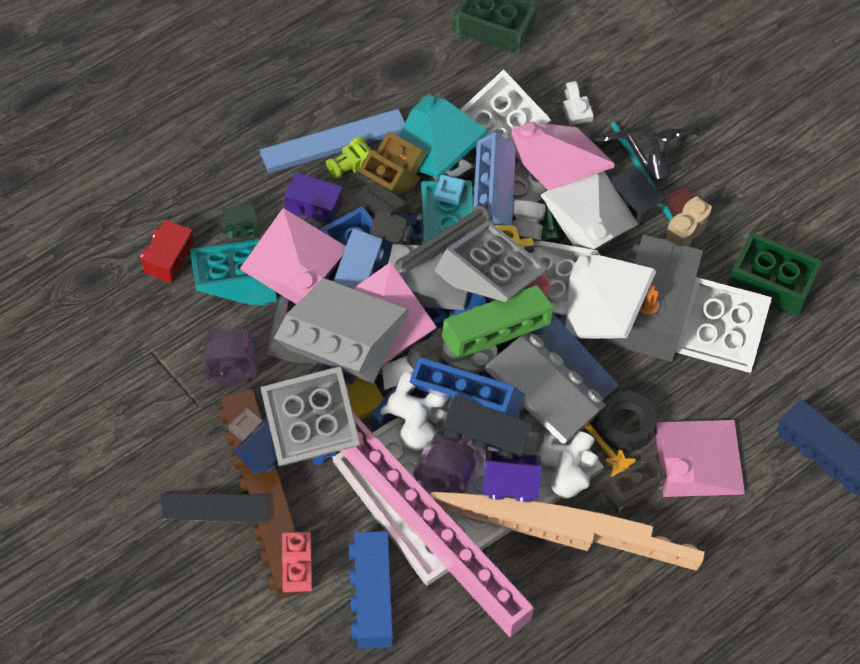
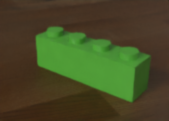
M535 285L521 290L507 302L495 300L482 306H475L463 313L451 315L444 319L442 338L456 358L461 359L550 325L554 307L540 288Z

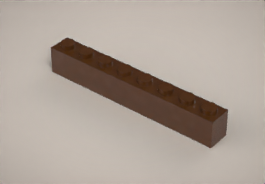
M253 389L221 397L222 407L218 408L221 422H227L229 430L225 431L228 446H234V449L262 421ZM235 453L231 454L235 470L240 469L242 477L238 478L242 493L266 495L269 521L256 523L252 528L256 542L261 541L263 549L259 550L263 566L268 565L271 574L266 575L270 591L276 590L278 600L307 592H283L282 533H295V528L276 467L268 473L264 470L255 475Z

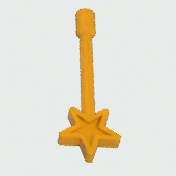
M589 424L585 429L610 457L606 459L605 464L613 468L611 478L614 479L619 474H622L630 479L632 474L629 468L635 465L636 459H625L622 450H619L618 455H616L592 425Z

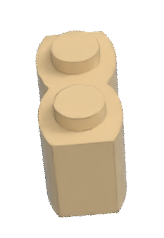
M699 197L689 200L685 204L683 212L676 215L670 221L665 239L677 246L682 247L684 245L690 247L693 238L700 236L706 229L712 206Z

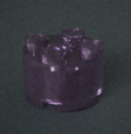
M240 328L223 331L214 329L208 333V338L204 342L203 371L204 376L209 381L211 377L217 380V385L235 387L246 384L248 378L252 376L253 379L256 376L257 343L248 329Z
M434 435L432 440L426 443L413 472L414 479L417 482L420 479L425 484L423 489L430 494L431 492L464 494L476 467L473 448L467 444H458L447 440L441 435Z

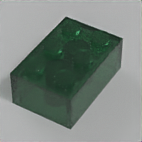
M461 0L454 13L453 32L519 55L536 22L538 2L532 0Z

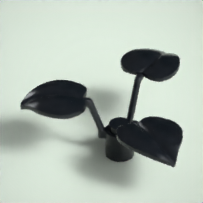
M699 127L674 128L639 137V140L654 139L656 153L648 155L649 160L646 159L630 131L608 133L594 139L592 142L596 144L600 141L617 138L629 139L643 161L644 167H648L651 180L670 176L667 163L669 162V142L675 137L685 134L699 136L701 131ZM659 140L664 141L663 152H660Z

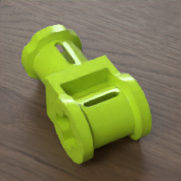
M363 136L356 137L349 145L343 147L342 155L335 159L326 160L327 168L335 179H340L342 174L350 169L354 173L359 171L371 150Z

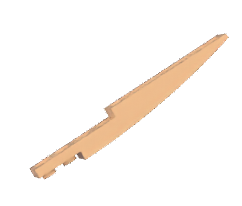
M431 492L430 495L446 512L588 551L592 542H596L692 570H697L704 558L705 552L697 550V547L693 545H678L671 543L665 537H651L652 526L609 515L541 502H519L512 498L495 500L484 495Z

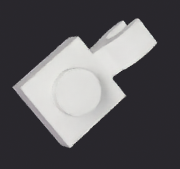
M576 81L566 83L568 90H565L567 100L563 102V109L569 126L593 122L594 116L587 97H579Z

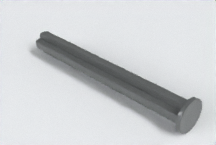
M482 205L475 206L470 214L397 260L395 267L398 273H407L478 225L489 221L490 214L488 210Z

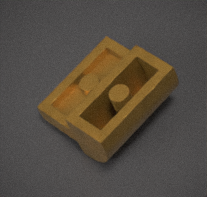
M388 131L377 152L369 151L358 172L395 193H405L412 189L419 181L420 177L415 174L427 152Z

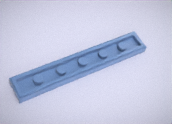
M399 109L260 149V155L269 174L342 152L343 147L349 145L353 139L359 136H363L367 140V144L383 140L388 131L394 135H399L405 122Z

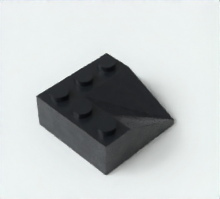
M454 395L448 403L438 433L443 434L442 439L447 442L457 444L459 441H472V446L487 450L488 446L499 450L497 455L513 460L514 456L518 458L522 456L533 424Z

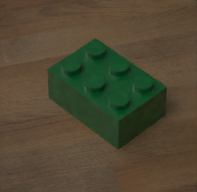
M751 232L732 269L727 286L772 297L771 305L799 316L823 261Z

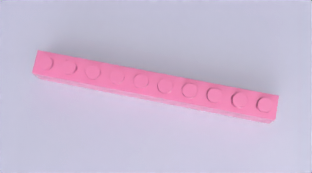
M354 414L360 446L341 450L340 452L509 637L514 635L531 621L534 607Z

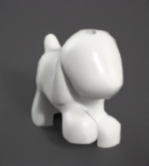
M403 372L396 391L389 397L387 405L380 410L381 415L391 413L405 419V424L400 431V439L406 449L416 452L438 443V433L429 421L434 424L441 423L445 412L437 407L444 406L448 399L431 393L426 398L410 396L409 394L413 393L415 386L409 383L412 374Z
M545 427L543 441L538 447L536 455H541L542 466L555 468V472L551 477L552 490L558 496L569 499L589 487V476L579 467L592 468L595 466L598 456L586 451L593 445L594 438L587 433L577 432L571 444H562Z

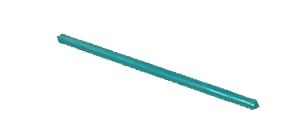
M616 122L611 123V127L615 132L621 131ZM619 138L638 171L643 172L650 184L657 189L627 139ZM664 201L663 211L669 221H671L674 216Z

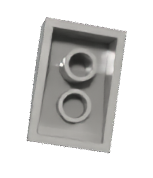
M393 244L388 264L392 262L395 266L397 260L419 246ZM437 252L407 273L400 274L423 307L465 310L469 292L454 288L434 271L443 253Z

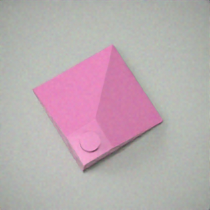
M531 122L511 129L512 143L516 145L515 157L548 191L614 167V162L577 127Z
M283 208L240 270L297 304L322 278L329 279L340 263L346 246Z
M392 262L353 288L409 310L382 366L437 328Z
M735 420L657 422L655 431L663 497L743 495L745 493Z

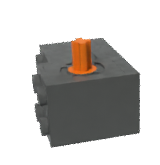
M642 235L640 244H634L630 263L653 268L656 271L628 337L602 338V343L672 362L703 251L684 245L682 247L677 246L667 239Z

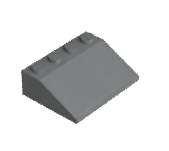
M322 278L286 314L274 339L290 351L333 368L341 366L343 372L373 383L409 310Z
M529 332L520 336L491 360L484 369L497 381L515 386L525 393L526 396L522 405L564 444L573 438L577 432L585 429L604 409L606 404L602 402L603 398L597 391L589 389L582 383L583 379L578 373L570 371L563 365L564 361L559 355L550 352L543 346L544 342L539 336Z

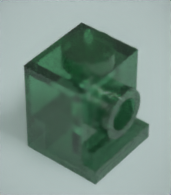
M253 203L223 209L224 219L219 221L222 234H227L228 239L243 238L250 234H253L254 238L259 237L258 221Z

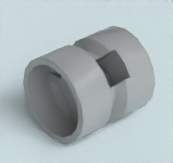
M514 200L513 215L516 218L512 221V225L517 228L520 239L533 238V240L541 241L543 226L539 221L544 220L546 205Z

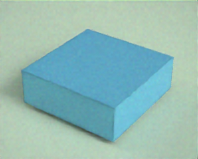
M441 175L434 194V200L459 205L465 187V180Z

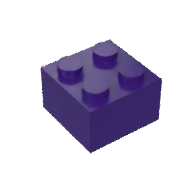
M486 450L482 494H487L488 498L503 500L504 496L516 497V501L526 503L532 502V499L539 498L542 468L541 455L522 454L521 457L514 456V459L510 460L497 455L498 451Z

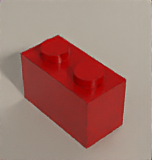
M164 220L161 227L155 229L150 246L146 247L141 254L144 273L172 283L194 245L192 230Z

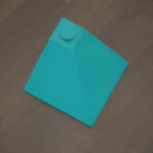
M427 95L412 109L398 137L427 152L417 171L440 179L441 175H444L477 145L478 140L484 138L489 133L486 128L447 100Z
M261 239L190 249L196 291L249 305H267L270 302H276V291L240 270Z

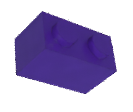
M295 173L285 194L286 210L295 215H304L313 218L317 222L329 224L334 221L343 202V187L299 173Z

